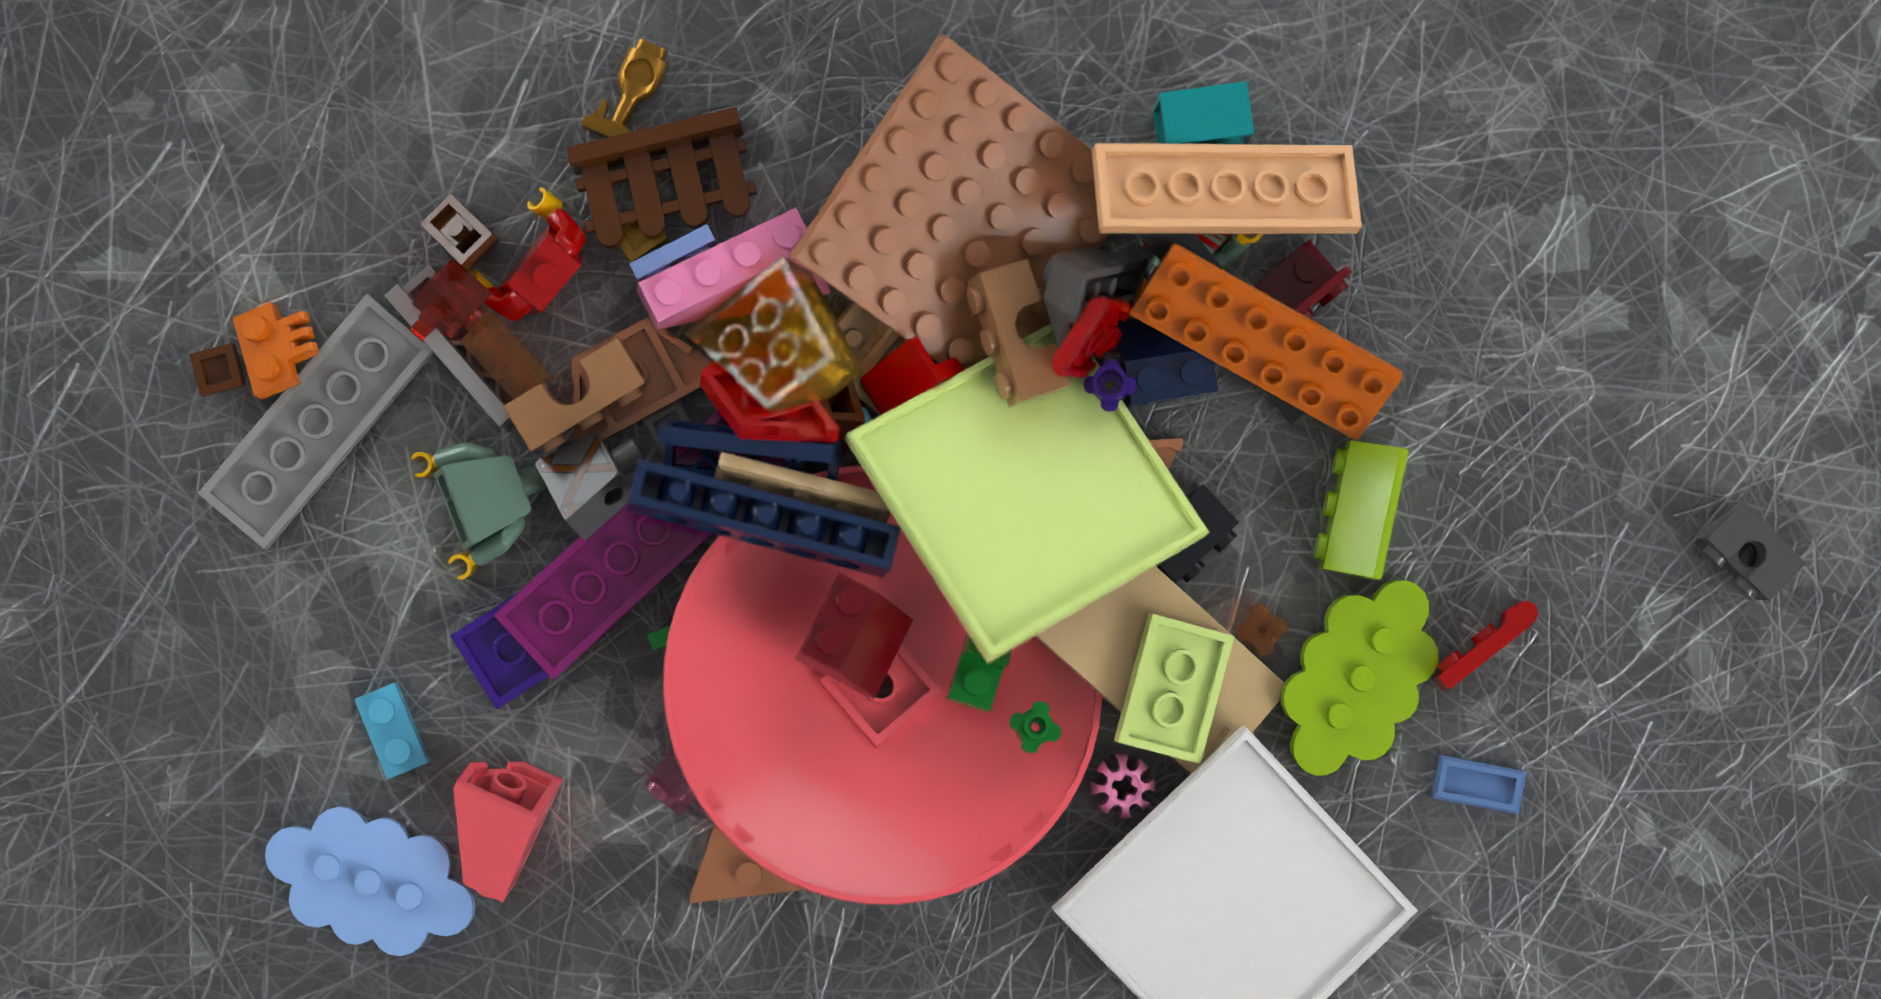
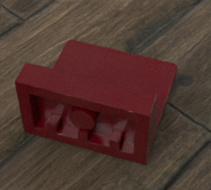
M1309 239L1253 287L1311 319L1315 314L1310 308L1316 302H1319L1324 307L1349 287L1344 279L1352 271L1346 265L1337 272Z

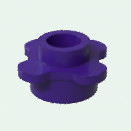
M1114 359L1105 360L1102 363V367L1093 376H1088L1084 380V390L1086 393L1094 394L1101 402V408L1107 412L1115 411L1118 408V402L1126 395L1134 394L1137 388L1135 379L1127 377L1120 368L1119 363ZM1113 382L1114 388H1106V383Z

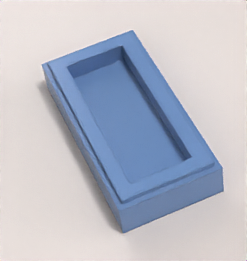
M1438 754L1431 798L1519 815L1527 772Z

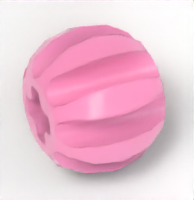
M1115 754L1117 766L1114 769H1109L1104 760L1095 768L1096 771L1105 775V779L1098 783L1090 781L1091 795L1106 793L1105 799L1097 805L1106 815L1114 805H1119L1118 819L1131 818L1129 807L1132 804H1138L1142 812L1151 804V802L1143 799L1141 794L1144 790L1156 791L1155 778L1141 780V774L1150 767L1141 758L1137 760L1132 768H1127L1128 754ZM1124 775H1129L1128 781L1134 786L1133 791H1125L1122 797H1117L1118 791L1112 786L1113 781H1122Z

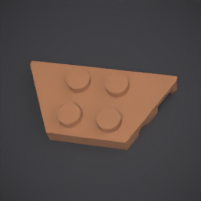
M649 317L571 358L574 388L573 404L580 402L586 396L589 389L588 375L579 360L617 337H620L647 381L639 387L643 394L642 396L622 408L619 407L616 401L601 410L605 418L585 430H582L579 424L575 425L574 442L592 433H598L604 440H607L657 411L701 389V371L710 365L712 361L665 328L656 330Z
M715 826L689 898L690 903L805 889L788 883L760 867L737 849Z

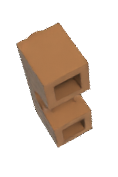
M1028 259L981 272L967 281L969 287L966 291L967 301L971 311L974 314H978L983 329L980 333L981 343L986 354L992 356L997 371L994 376L995 385L1000 396L1006 398L1008 406H1015L1047 396L1070 386L1067 377L1058 376L1053 371L1052 358L1058 351L1056 343L1040 348L1031 347L1019 338L1016 331L1015 323L1018 313L1028 310L1042 301Z
M620 337L615 338L579 360L589 378L588 392L580 402L576 404L560 402L552 395L544 382L503 406L530 451L541 446L544 453H547L567 441L563 432L579 424L582 430H585L605 418L601 411L603 408L615 401L622 408L643 395L639 387L647 381Z

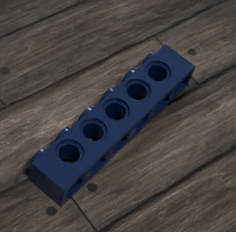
M639 459L626 508L627 512L881 578H884L891 570L901 529L899 526Z

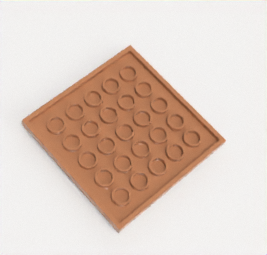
M939 35L789 256L905 340L917 336L929 356L937 363L957 357L964 370L990 357L984 351L981 343L980 333L983 329L978 314H974L971 311L967 301L966 291L969 288L967 281L981 272L1028 259L1042 301L1030 309L1018 313L1015 326L1019 338L1023 339L1047 326L1050 322L1044 301L1046 285L1043 283V274L1047 263L1053 258V255L1082 248L1099 250L1109 233H1099L1092 149L949 37Z

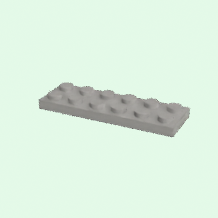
M366 294L319 349V353L312 357L298 374L301 384L284 390L198 494L260 547L268 550L434 352L416 333L372 296Z

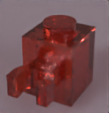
M452 258L426 283L413 301L412 305L421 314L418 317L419 320L409 330L422 342L436 327L443 331L450 339L463 327L470 332L487 314L482 307L492 293Z

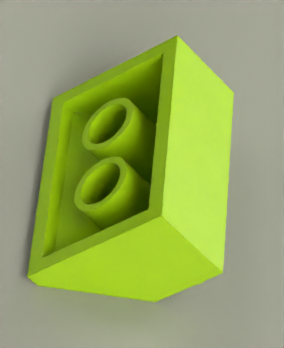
M1353 440L1345 442L1343 449H1336L1331 473L1338 475L1334 492L1327 491L1322 516L1329 517L1325 534H1318L1313 558L1319 559L1318 569L1367 580H1382L1409 449Z

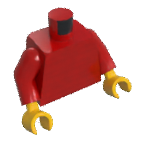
M543 187L539 188L543 193L541 202L536 205L529 200L527 206L528 209L548 221L549 226L497 287H493L477 269H472L469 272L475 277L474 282L466 287L462 284L458 285L475 304L483 303L511 321H518L526 314L532 316L541 313L582 264L583 252L581 249L586 241L584 231L562 209V200Z

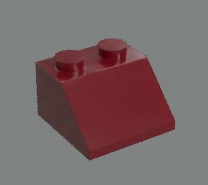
M839 573L795 659L874 699L913 619L880 593Z

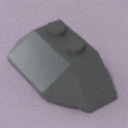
M1090 248L1054 254L1045 267L1043 283L1046 285L1044 301L1057 347L1060 348L1091 299L1107 297L1125 300L1132 305L1135 291L1142 281L1139 276L1147 266L1148 258Z

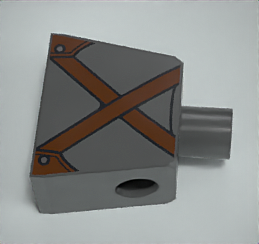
M592 433L535 462V465L564 520L583 540H586L628 504L633 484L626 472L637 466L639 459L646 460L647 458L633 437L612 449L598 433Z

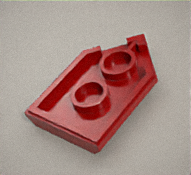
M1107 297L1091 299L1052 358L1054 373L1062 377H1086L1096 367L1097 363L1092 361V359L1096 355L1101 357L1106 352H1111L1119 344L1122 331L1119 330L1117 325L1120 319L1125 321L1128 318L1132 308L1131 304L1125 300Z

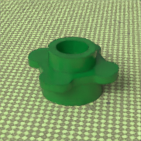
M1037 701L1032 704L1030 710L1024 713H1014L1009 720L1011 729L1015 730L1018 739L1021 741V748L1027 753H1035L1041 744L1047 741L1055 742L1061 736V728L1053 723L1049 715L1050 708L1045 702ZM1033 723L1039 725L1038 731L1032 730L1031 726Z

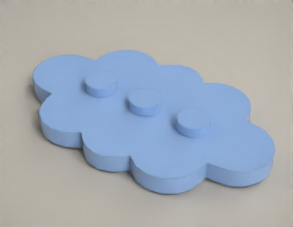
M338 806L330 808L319 815L312 829L303 826L283 828L274 834L266 845L265 860L267 868L274 877L292 885L289 894V905L296 919L310 927L319 928L331 924L338 938L347 944L358 945L373 939L377 946L387 954L404 956L413 953L421 947L429 933L439 936L458 934L470 924L475 915L476 903L471 890L459 880L449 877L452 858L450 850L445 843L432 835L421 834L410 838L403 824L394 818L383 817L368 823L362 813L356 809Z

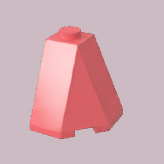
M524 761L508 762L506 769H488L489 766L486 762H470L453 788L463 885L476 890L477 893L486 898H494L504 902L518 880L563 779Z

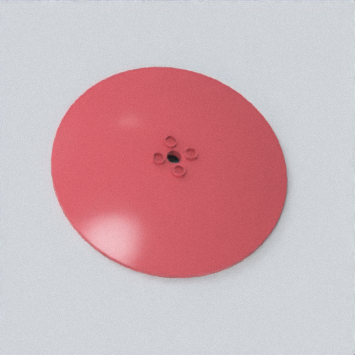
M861 465L839 468V482L877 491ZM828 471L816 473L813 475L827 478ZM890 511L886 523L899 526ZM900 529L891 570L884 578L718 536L697 564L676 606L668 633L663 668L664 706L673 750L686 782L698 803L715 826L737 849L760 867L782 880L815 894L841 901L863 904L899 905L928 901L951 895L989 879L1031 850L1053 827L1069 805L1082 782L1093 754L1099 730L1103 697L1034 636L1012 649L1009 665L1003 669L990 712L985 713L946 700L967 631L902 529ZM839 573L880 593L913 619L886 674V677L892 684L891 693L886 698L875 697L872 699L795 659ZM1042 701L1048 704L1050 708L1049 715L1053 723L1060 726L1061 736L1055 742L1047 741L1041 744L1037 752L1027 753L1021 748V741L1018 739L1015 730L1011 729L1009 720L1014 713H1024L1031 709L1033 703ZM1033 723L1031 726L1032 730L1038 731L1039 725Z

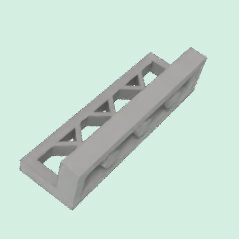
M427 265L405 286L402 287L398 284L384 295L495 423L504 429L509 427L513 421L503 407L506 403L501 398L502 379L520 380L528 391L537 385L431 265ZM428 279H431L440 289L439 308L421 307L411 294ZM447 298L457 310L446 309ZM427 313L439 314L438 325ZM445 315H461L469 322L467 341L450 340L444 333ZM475 330L485 342L474 341ZM456 346H467L466 357ZM474 347L491 348L497 354L496 373H482L476 370L473 366ZM503 362L513 374H503ZM484 378L496 379L495 390Z

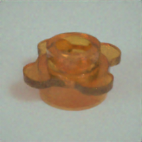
M1255 604L1250 608V616L1246 622L1237 626L1236 636L1240 641H1248L1254 645L1260 655H1269L1274 651V643L1279 639L1280 635H1284L1287 632L1288 624L1284 618H1276L1268 613L1265 605ZM1260 625H1263L1266 628V631L1263 634H1260L1258 632V627Z

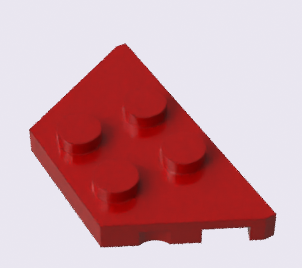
M761 327L755 328L750 332V340L741 348L733 345L724 353L722 359L712 362L701 371V388L739 439L834 443L838 441V425Z

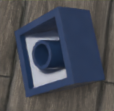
M1139 319L1119 321L1117 327L1122 331V337L1118 348L1122 370L1127 377H1133L1137 384L1135 393L1126 395L1128 408L1211 395L1218 392L1214 361Z

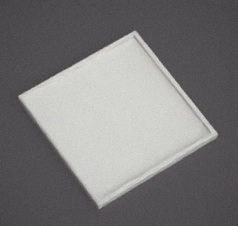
M1244 725L1238 728L1052 906L1054 912L1139 999H1327L1418 912L1410 901Z

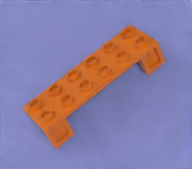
M1177 244L1172 245L1150 280L1143 278L1134 294L1132 308L1129 313L1131 316L1355 441H1358L1403 378V372L1400 369Z

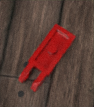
M1522 600L1520 603L1512 605L1511 608L1502 613L1500 627L1496 629L1490 623L1471 638L1475 644L1472 649L1463 656L1458 650H1455L1436 665L1441 673L1433 678L1434 682L1442 691H1447L1454 687L1528 629L1531 623L1534 624V621L1538 620L1539 609L1532 602H1528V600Z

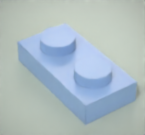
M706 224L633 261L629 265L637 280L641 282L718 245L711 229Z

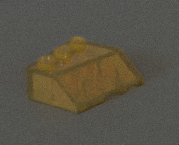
M785 256L778 259L684 333L694 343L703 348L711 359L725 368L766 409L772 412L830 398L863 373L812 273Z

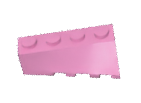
M797 208L791 209L639 282L636 291L656 330L707 320L716 316L751 311L759 307L774 304L780 305L794 302L798 299L831 294L829 285L789 256L807 230Z

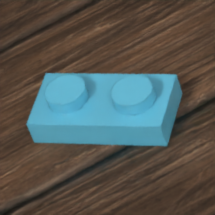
M398 682L354 699L387 780L430 762Z

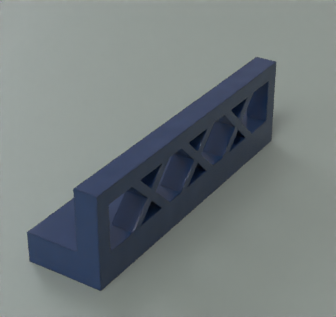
M668 420L659 426L658 444L665 445V466L714 478L719 462L714 454L718 451L741 453L744 458L755 461L761 455L784 458L790 465L787 469L803 473L806 472L799 464L804 460L829 463L827 479L838 481L841 438H838V441L834 443L739 439L730 426ZM677 446L698 448L704 456L694 465L675 464ZM708 460L713 468L702 467L701 465Z

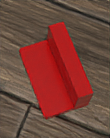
M915 336L909 338L860 378V382L881 416L964 371V368L957 357L934 364L920 339Z

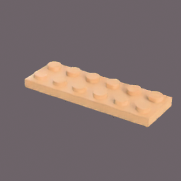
M1096 143L1092 149L1099 233L1357 234L1362 228L1352 145Z

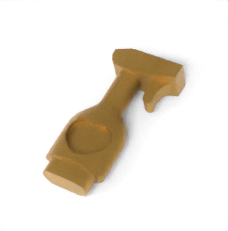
M639 38L635 48L629 47L618 72L617 83L621 92V98L611 120L606 118L608 103L603 99L599 108L591 116L585 115L581 126L604 138L629 133L627 125L636 104L651 97L659 86L668 65L664 61L668 51Z

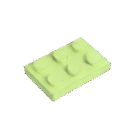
M1148 613L1114 741L1201 764L1235 636Z

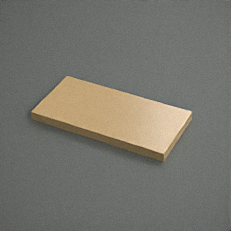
M1154 566L1035 637L1121 713L1148 613L1231 634L1160 569ZM1235 637L1202 760L1226 727L1235 732L1244 725L1253 733L1280 700V692L1284 682ZM1169 756L1188 774H1191L1199 765L1198 763Z

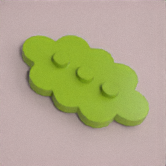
M1402 579L1390 580L1382 584L1371 599L1356 594L1343 595L1335 599L1327 608L1324 617L1325 631L1310 636L1303 643L1300 651L1302 670L1290 675L1284 682L1280 692V703L1285 715L1298 724L1290 740V754L1294 763L1303 771L1316 776L1329 775L1340 768L1348 755L1363 761L1375 760L1383 756L1391 748L1395 738L1394 724L1410 718L1416 711L1419 703L1417 685L1432 676L1439 662L1438 648L1434 640L1422 631L1429 615V600L1425 592L1417 584Z

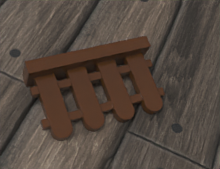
M733 107L566 147L569 162L576 175L583 174V178L575 179L578 192L587 191L593 220L585 222L588 235L596 233L597 239L603 247L614 249L620 246L624 240L623 226L639 223V227L646 237L655 239L662 236L666 231L665 216L681 213L687 226L695 229L707 223L709 218L707 206L724 203L726 212L733 218L745 217L751 209L749 196L758 193L755 182L746 183L740 154L748 151L745 139L736 141V137L744 135L737 108ZM710 143L709 148L694 151L693 147ZM663 154L668 155L667 158L652 161L651 157ZM714 160L720 189L704 193L697 164ZM625 164L626 166L625 168L613 171L609 170V167ZM671 171L678 200L662 203L655 174ZM629 181L635 210L619 213L613 184Z

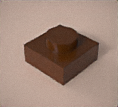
M229 343L189 354L201 397H208L246 386L236 344Z

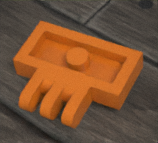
M269 302L232 318L254 396L263 400L301 384L295 364L314 357L319 353L317 343H306L315 337L312 327H302L310 323L308 312L299 311L282 318L279 306Z

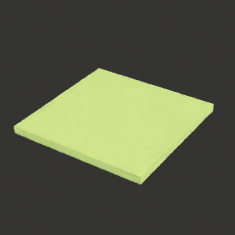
M1051 324L1021 339L1025 344L1035 348L1056 343ZM992 356L847 433L845 437L846 443L987 663L1203 539L1209 533L1122 399L1118 402V408L1115 411H1104L1101 408L1099 399L1094 394H1088L1084 390V380L1086 377H1067L1070 386L1056 393L1009 407L1006 398H1002L997 391L994 379L997 371ZM1098 363L1086 377L1093 376L1101 368ZM1110 382L1106 383V388H1114Z

